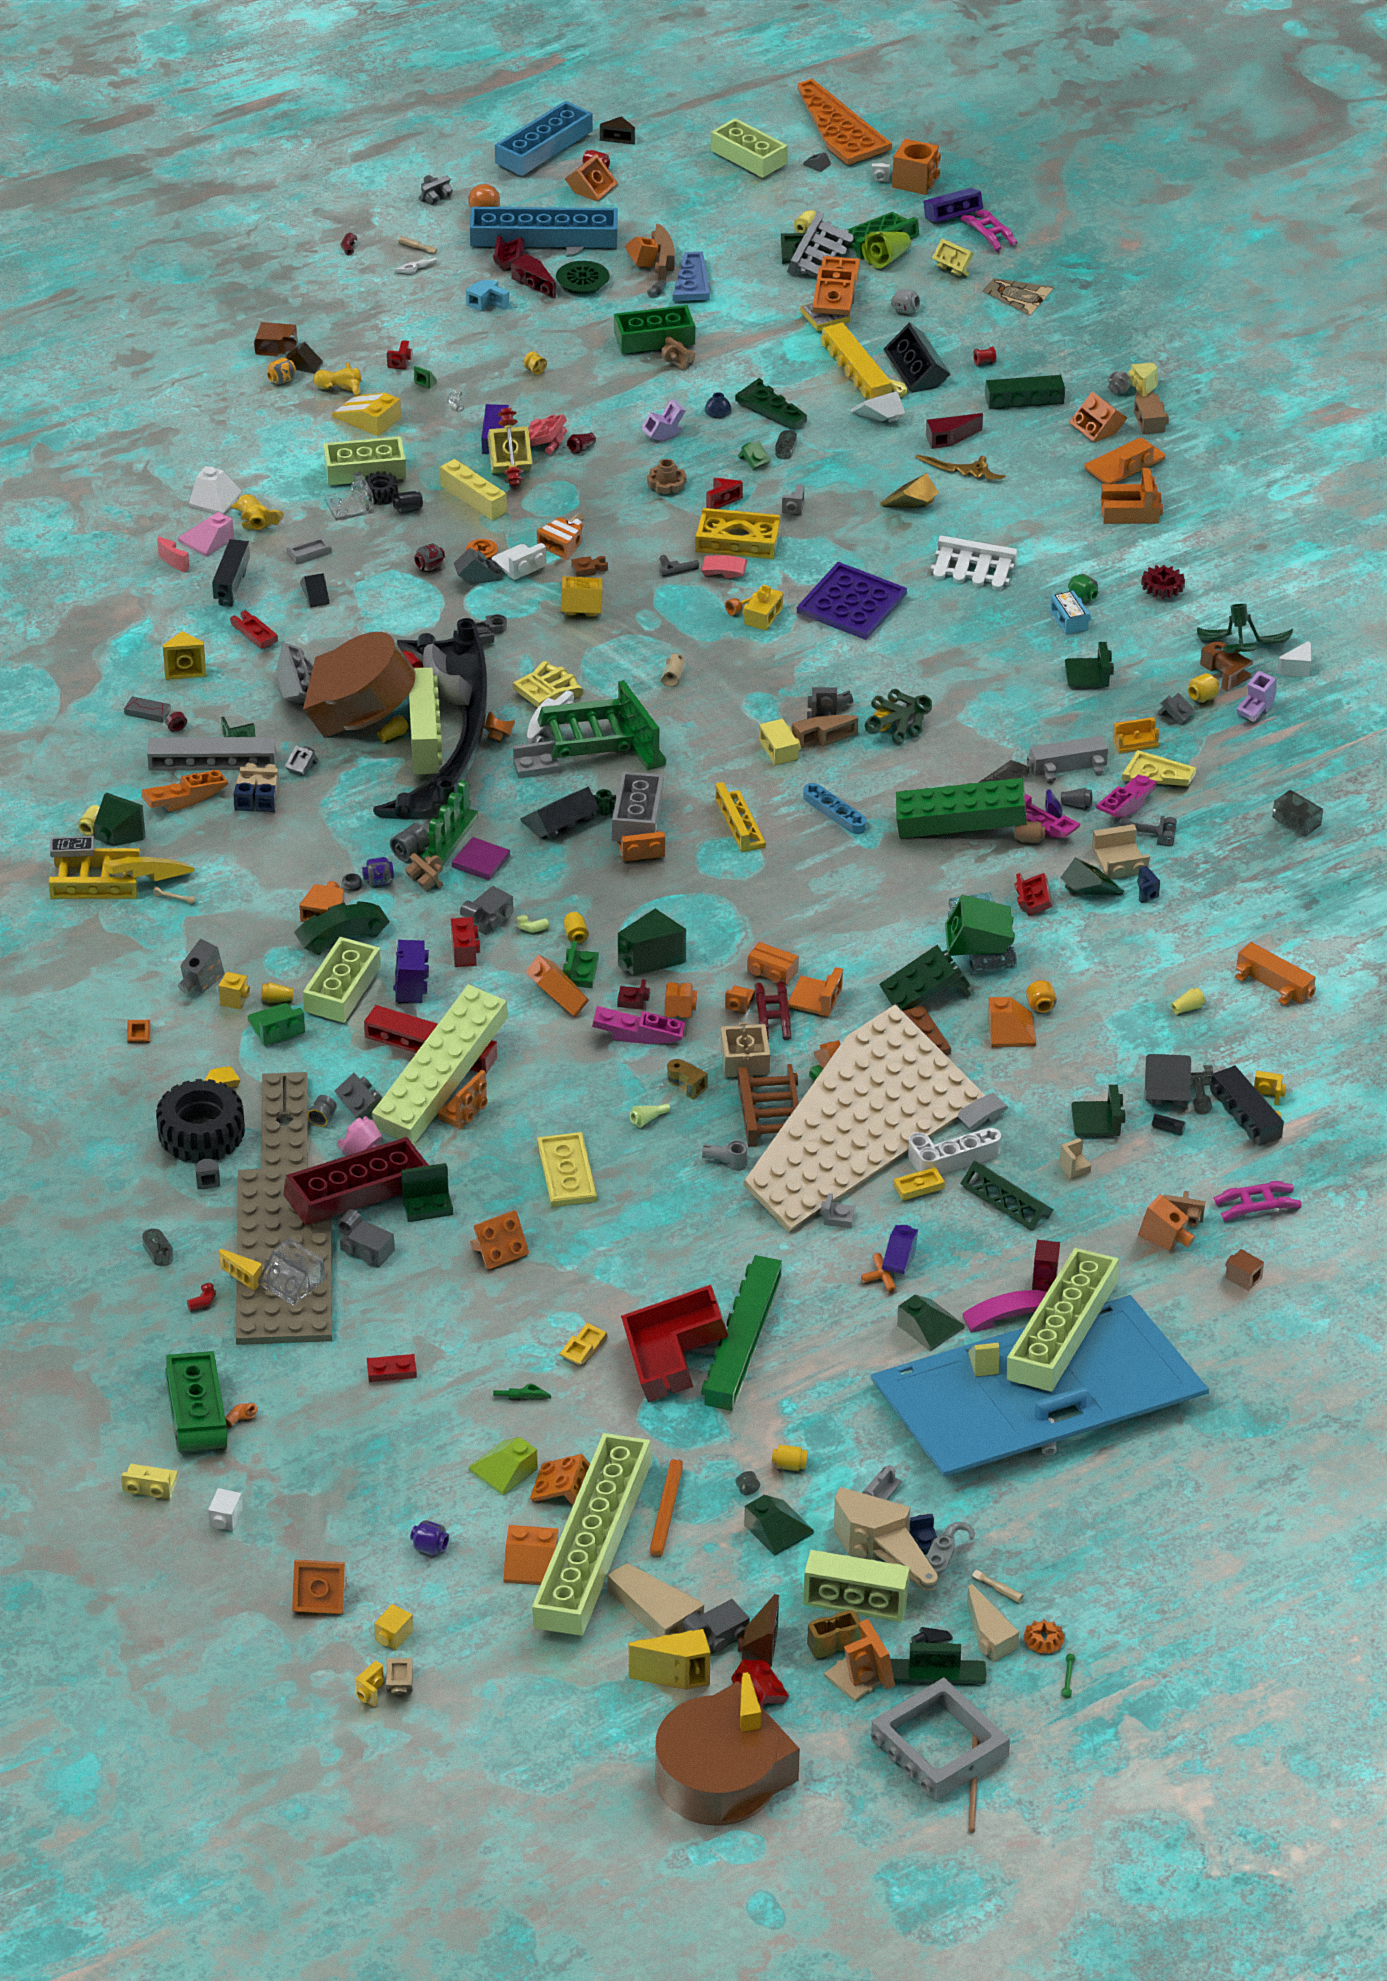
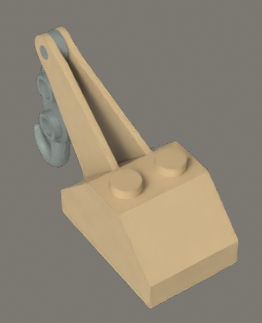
M839 1487L835 1496L833 1530L847 1553L857 1558L868 1560L883 1559L887 1563L909 1566V1579L925 1591L935 1590L938 1574L943 1573L947 1569L955 1550V1532L957 1530H966L969 1532V1538L971 1540L974 1539L975 1532L971 1525L965 1522H954L946 1528L944 1533L934 1539L925 1557L909 1533L911 1507Z

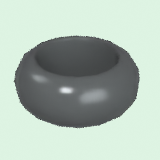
M355 873L346 874L342 879V884L347 889H357L362 884V878Z

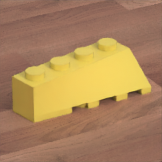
M456 459L440 466V486L491 520L507 513V494L475 473L471 467Z

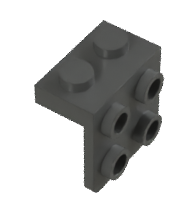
M1148 1054L1145 1065L1144 1099H1150V1104H1163V1100H1172V1105H1186V1101L1192 1100V1092H1190L1191 1057L1188 1055Z

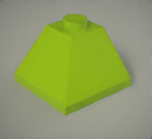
M521 1437L503 1440L468 1466V1470L501 1495H504L538 1469L537 1449Z

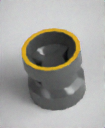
M318 1096L314 1106H311L307 1113L308 1120L315 1126H326L330 1116L337 1109L336 1102L329 1096Z

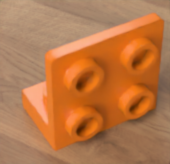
M835 967L832 974L827 976L826 981L800 976L788 1001V1007L829 1017L843 989V969Z
M481 1070L438 1112V1119L458 1129L470 1123L473 1117L480 1110H483L488 1102L486 1072Z
M583 1454L567 1456L543 1463L530 1499L532 1502L565 1495L567 1500L574 1505L590 1463Z

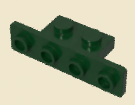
M910 1643L909 1659H890L894 1682L935 1683L945 1678L949 1683H986V1662L961 1660V1644Z

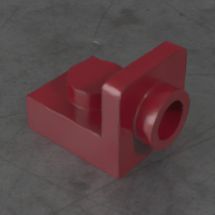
M642 979L640 988L620 986L617 1007L644 1010L645 1001L650 999V988H647V979Z

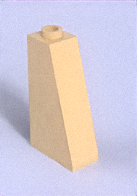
M628 1563L612 1570L608 1574V1592L655 1637L687 1632L682 1626L684 1619L692 1613L704 1614V1604L701 1601Z

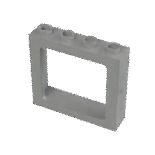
M945 1678L940 1679L871 1721V1739L878 1747L880 1746L893 1762H897L904 1769L908 1777L916 1780L926 1794H930L936 1801L1009 1757L1010 1739ZM937 1703H940L981 1742L980 1745L940 1769L933 1768L894 1730Z

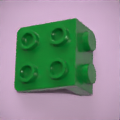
M288 1003L248 1015V1022L264 1046L305 1033L304 1012L301 1008L292 1010Z

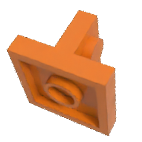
M295 1559L292 1611L343 1614L344 1591L347 1587L345 1562Z
M868 1619L859 1622L861 1639L844 1646L850 1680L855 1686L878 1676L887 1690L895 1686L889 1652Z

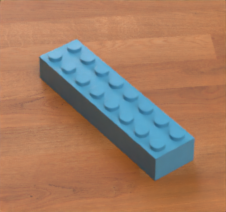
M471 207L470 246L495 247L497 236L501 235L505 243L522 237L525 241L524 247L617 248L618 208Z

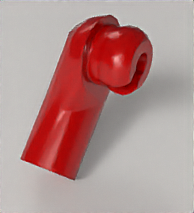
M205 1283L201 1286L202 1293L200 1297L187 1300L189 1311L207 1307L212 1303L216 1296V1290H214L212 1283Z

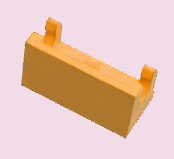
M1150 717L1114 723L1113 743L1118 753L1159 748V728H1155V718Z

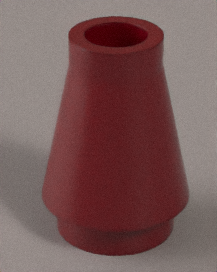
M592 432L573 434L567 440L568 449L573 453H580L591 444H594L596 437Z

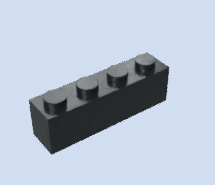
M1236 1065L1212 1074L1210 1084L1212 1095L1219 1099L1224 1109L1231 1113L1236 1123L1243 1127L1250 1139H1253L1258 1146L1282 1138L1284 1121Z

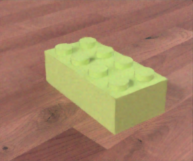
M736 118L711 131V151L762 178L787 164L788 145Z
M401 436L323 443L328 485L358 484L363 482L365 476H370V473L376 474L377 471H380V474L385 471L387 475L392 473V476L395 475L398 480L406 478V460Z
M339 937L303 991L304 1012L345 1023L381 968L380 947Z
M810 1550L804 1574L803 1605L840 1612L854 1610L857 1615L903 1622L908 1601L910 1567Z

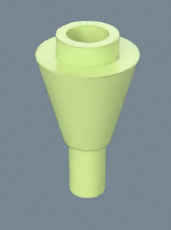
M668 1103L659 1106H633L630 1112V1120L638 1128H641L658 1117V1115L670 1112V1106Z

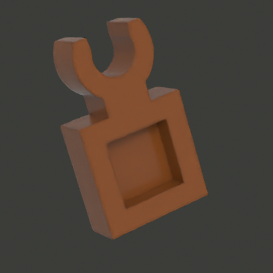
M591 556L571 559V566L576 577L595 575L597 570L602 572L608 570V562H606L605 556H599L593 560Z

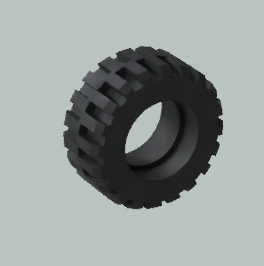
M195 1079L193 1082L189 1080L184 1081L180 1086L178 1084L173 1086L171 1091H167L158 1102L156 1110L158 1138L161 1146L175 1158L179 1157L180 1160L185 1162L191 1160L193 1163H198L203 1159L213 1160L217 1158L220 1160L225 1157V1154H231L235 1147H238L242 1142L245 1134L242 1100L236 1091L231 1087L227 1088V1085L222 1082L216 1083L215 1080L208 1079V1081H202V1079ZM198 1118L213 1119L207 1123H189V1121Z

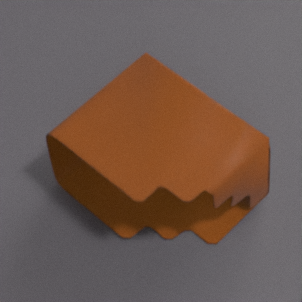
M261 322L254 340L255 354L278 356L279 353L285 354L287 351L295 349L298 341L296 325Z

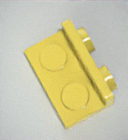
M941 239L932 259L937 262L936 265L944 270L948 267L952 269L951 272L959 277L963 274L968 277L969 272L966 269L974 253L945 239Z
M131 1463L128 1471L123 1472L121 1475L123 1492L165 1499L171 1498L178 1480V1471Z

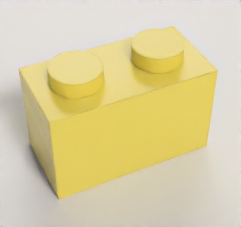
M783 719L759 725V741L774 765L798 760V751L801 749L798 738L794 737L791 727L787 726Z

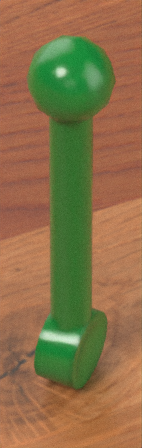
M1072 1653L1066 1656L1068 1663L1065 1688L1061 1692L1063 1698H1070L1072 1695V1690L1070 1689L1072 1665L1076 1660L1075 1655Z

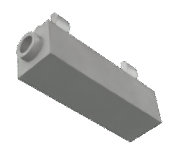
M1102 736L1030 747L1029 756H1027L1028 768L1032 769L1035 776L1045 775L1047 781L1056 780L1054 773L1093 767L1095 773L1104 772L1102 765H1107L1108 747Z

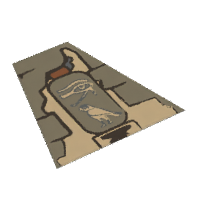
M993 278L984 288L983 292L1030 316L1054 287Z

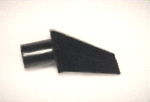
M921 1627L920 1633L911 1637L912 1643H937L953 1639L947 1630Z

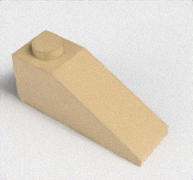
M973 1584L969 1585L967 1604L979 1649L995 1662L1018 1649L1019 1631Z

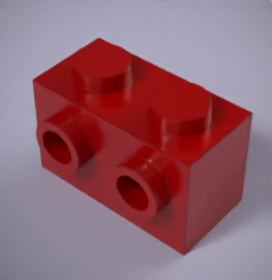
M473 917L451 918V939L455 967L477 966L476 953H480V941L475 940L479 936L478 925H473Z

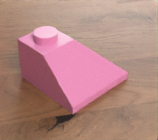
M217 512L178 537V541L207 557L228 543L229 539H234L233 519Z

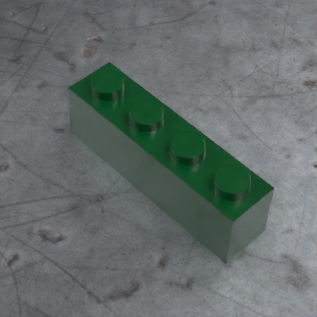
M1061 375L986 380L985 398L989 409L1064 404L1065 385Z

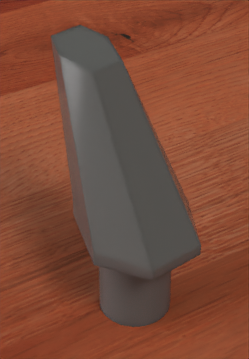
M662 279L651 286L652 288L647 290V294L650 297L655 294L660 295L666 285V281Z

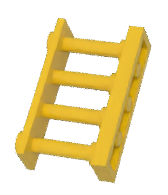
M94 848V856L54 857V865L59 867L58 877H49L50 899H137L136 878L129 876L125 872H123V877H110V873L104 870L103 862L121 858L140 857V848ZM68 867H81L80 876L67 877ZM89 867H102L101 877H88Z

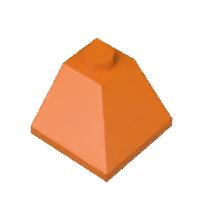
M597 154L565 178L575 194L594 201H598L618 184Z
M989 997L987 1018L991 1047L1036 1046L1032 1012L1012 997Z

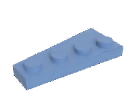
M703 251L684 253L681 270L679 271L675 291L673 292V301L710 300Z

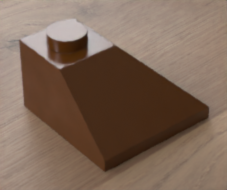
M774 1594L745 1627L744 1638L739 1637L738 1652L742 1653V1660H765L772 1667L779 1624V1595Z

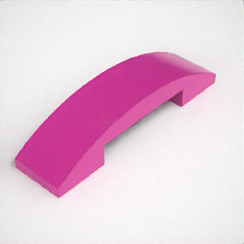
M1025 794L1027 821L1041 822V826H1045V835L1063 838L1080 828V823L1065 815L1058 819L1033 805L1032 797Z
M1024 1290L1002 1294L971 1307L963 1313V1318L970 1333L993 1328V1321L1035 1312L1047 1292Z

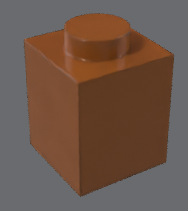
M1240 1249L1235 1255H1231L1226 1261L1225 1278L1247 1291L1262 1279L1264 1262L1243 1249Z

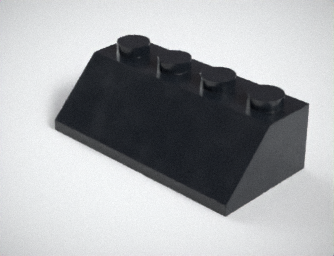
M910 322L883 349L912 393L938 388L950 375V372L925 334Z

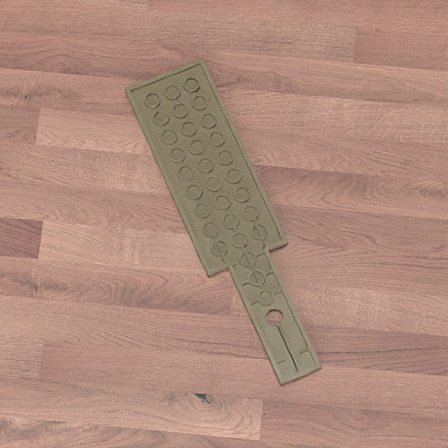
M307 1072L262 1074L261 1169L238 1170L237 1254L262 1263L263 1281L256 1290L250 1289L238 1280L236 1282V1345L332 1341L331 1217L305 1225L283 1195L286 1175L310 1168L308 1167ZM283 1083H284V1112H283ZM281 1117L292 1119L289 1126H280L277 1120Z

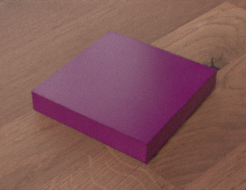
M472 837L452 860V867L490 880L509 858L510 850Z

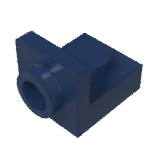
M1147 866L1139 868V877L1137 879L1139 901L1144 903L1159 897L1160 880Z
M933 1514L910 1517L909 1533L924 1555L928 1554L934 1539L937 1538Z

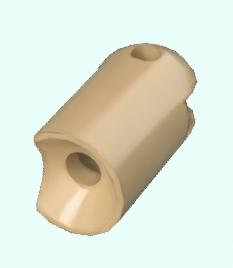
M674 653L666 660V666L660 679L661 683L665 686L673 687L678 684L685 666V660L682 655Z

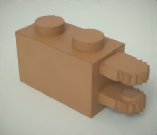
M1153 391L1144 397L1139 392L1136 393L1134 414L1142 434L1164 433L1166 424L1169 423L1168 413L1164 412L1163 402H1160L1158 395H1154Z

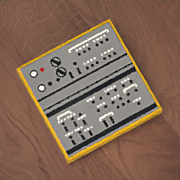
M813 303L800 306V312L816 331H822L823 327L850 322V315L813 313Z

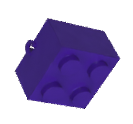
M398 939L395 985H393L395 1002L422 1003L423 994H427V981H424V979L429 977V965L425 964L428 963L429 950H425L424 940Z

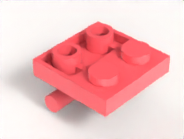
M564 414L550 415L545 419L540 420L538 418L533 420L528 427L530 447L548 442L549 445L545 452L549 455L552 454L561 445L567 433V429L563 427L567 421Z

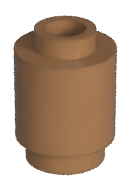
M1027 821V825L1015 826V840L1025 843H1040V839H1045V826H1041V822Z

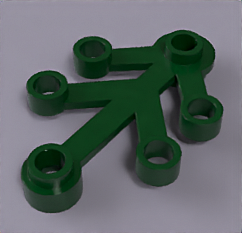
M892 689L887 695L888 700L879 695L873 698L871 705L874 709L880 710L884 708L893 713L882 718L875 715L870 716L865 722V730L869 734H877L883 726L899 720L897 731L893 734L892 740L895 744L900 745L906 739L905 732L909 715L916 713L914 724L908 729V733L914 738L922 733L923 729L921 726L924 715L929 714L932 710V701L928 696L919 695L914 698L901 693L898 689ZM902 701L910 706L903 707L895 703Z

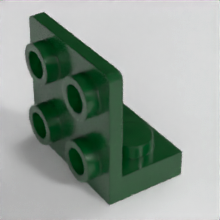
M446 1163L401 1171L402 1202L408 1222L453 1215Z

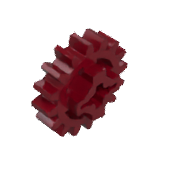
M1155 565V569L1149 567L1148 572H1143L1141 585L1143 590H1147L1146 594L1153 593V597L1159 595L1161 599L1166 596L1172 598V595L1179 596V592H1183L1185 579L1184 574H1180L1179 569L1173 570V566L1168 568L1163 565L1159 568V566Z

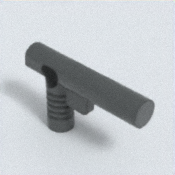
M661 555L659 558L664 567L659 569L661 576L699 568L698 560L679 564L678 561L669 562L666 555Z

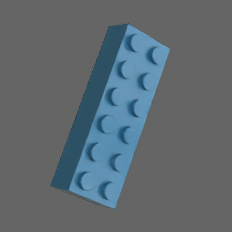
M564 101L495 144V163L523 176L593 132V113L568 101Z

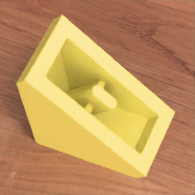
M999 1343L974 1345L969 1350V1357L975 1377L999 1374Z

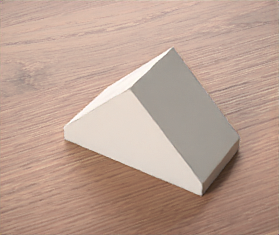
M1307 641L1280 656L1277 673L1284 676L1309 677L1311 643Z

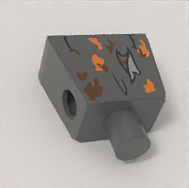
M202 939L196 943L180 966L183 980L178 984V988L185 994H188L192 989L204 993L225 974L217 946Z

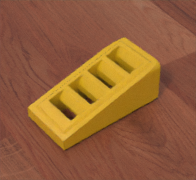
M224 1249L218 1251L219 1264L222 1270L250 1289L256 1290L263 1281L262 1263Z
M748 1672L743 1673L740 1708V1728L742 1732L757 1730L761 1727V1709Z

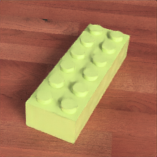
M432 667L414 668L416 678L409 693L413 774L439 773L438 765H442V741L437 675L433 676Z

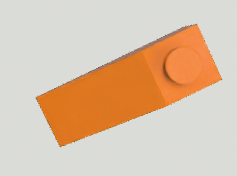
M538 955L525 971L537 985L574 1017L579 1014L589 1001L553 961L541 955Z

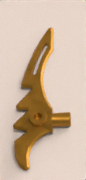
M915 456L928 464L950 472L958 469L964 475H968L971 472L977 478L982 474L987 479H1003L1006 477L1005 475L992 473L988 469L985 456H980L978 461L971 464H952L937 460L934 457Z

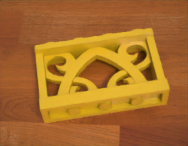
M702 508L695 536V552L774 559L780 532L781 516ZM739 529L746 530L750 534L744 536L731 535L727 531Z

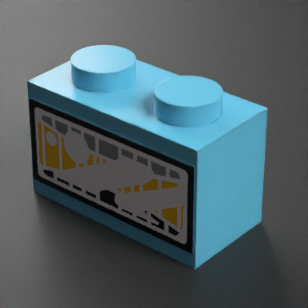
M1074 591L1051 595L1050 612L1065 635L1088 630V624L1091 620L1090 612L1088 609L1086 610L1081 598H1078Z

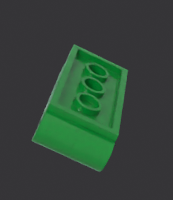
M214 1351L166 1355L165 1378L177 1452L227 1448L226 1420Z

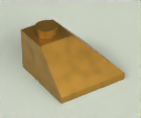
M927 473L902 485L880 502V504L884 507L916 508L923 504L926 507L934 501L933 497L939 492Z

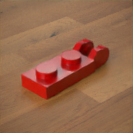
M246 610L240 613L241 619L236 615L230 617L232 626L242 632L260 649L278 642V635Z

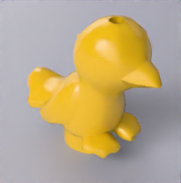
M348 362L346 363V368L336 372L320 369L313 376V382L319 389L326 390L336 385L341 389L352 391L355 395L361 394L359 389L360 382H362L360 372L357 367L351 369Z
M251 494L241 495L238 501L231 506V508L242 512L241 520H247L242 522L243 529L247 530L251 528L261 530L271 526V524L278 525L284 516L282 511L268 510Z

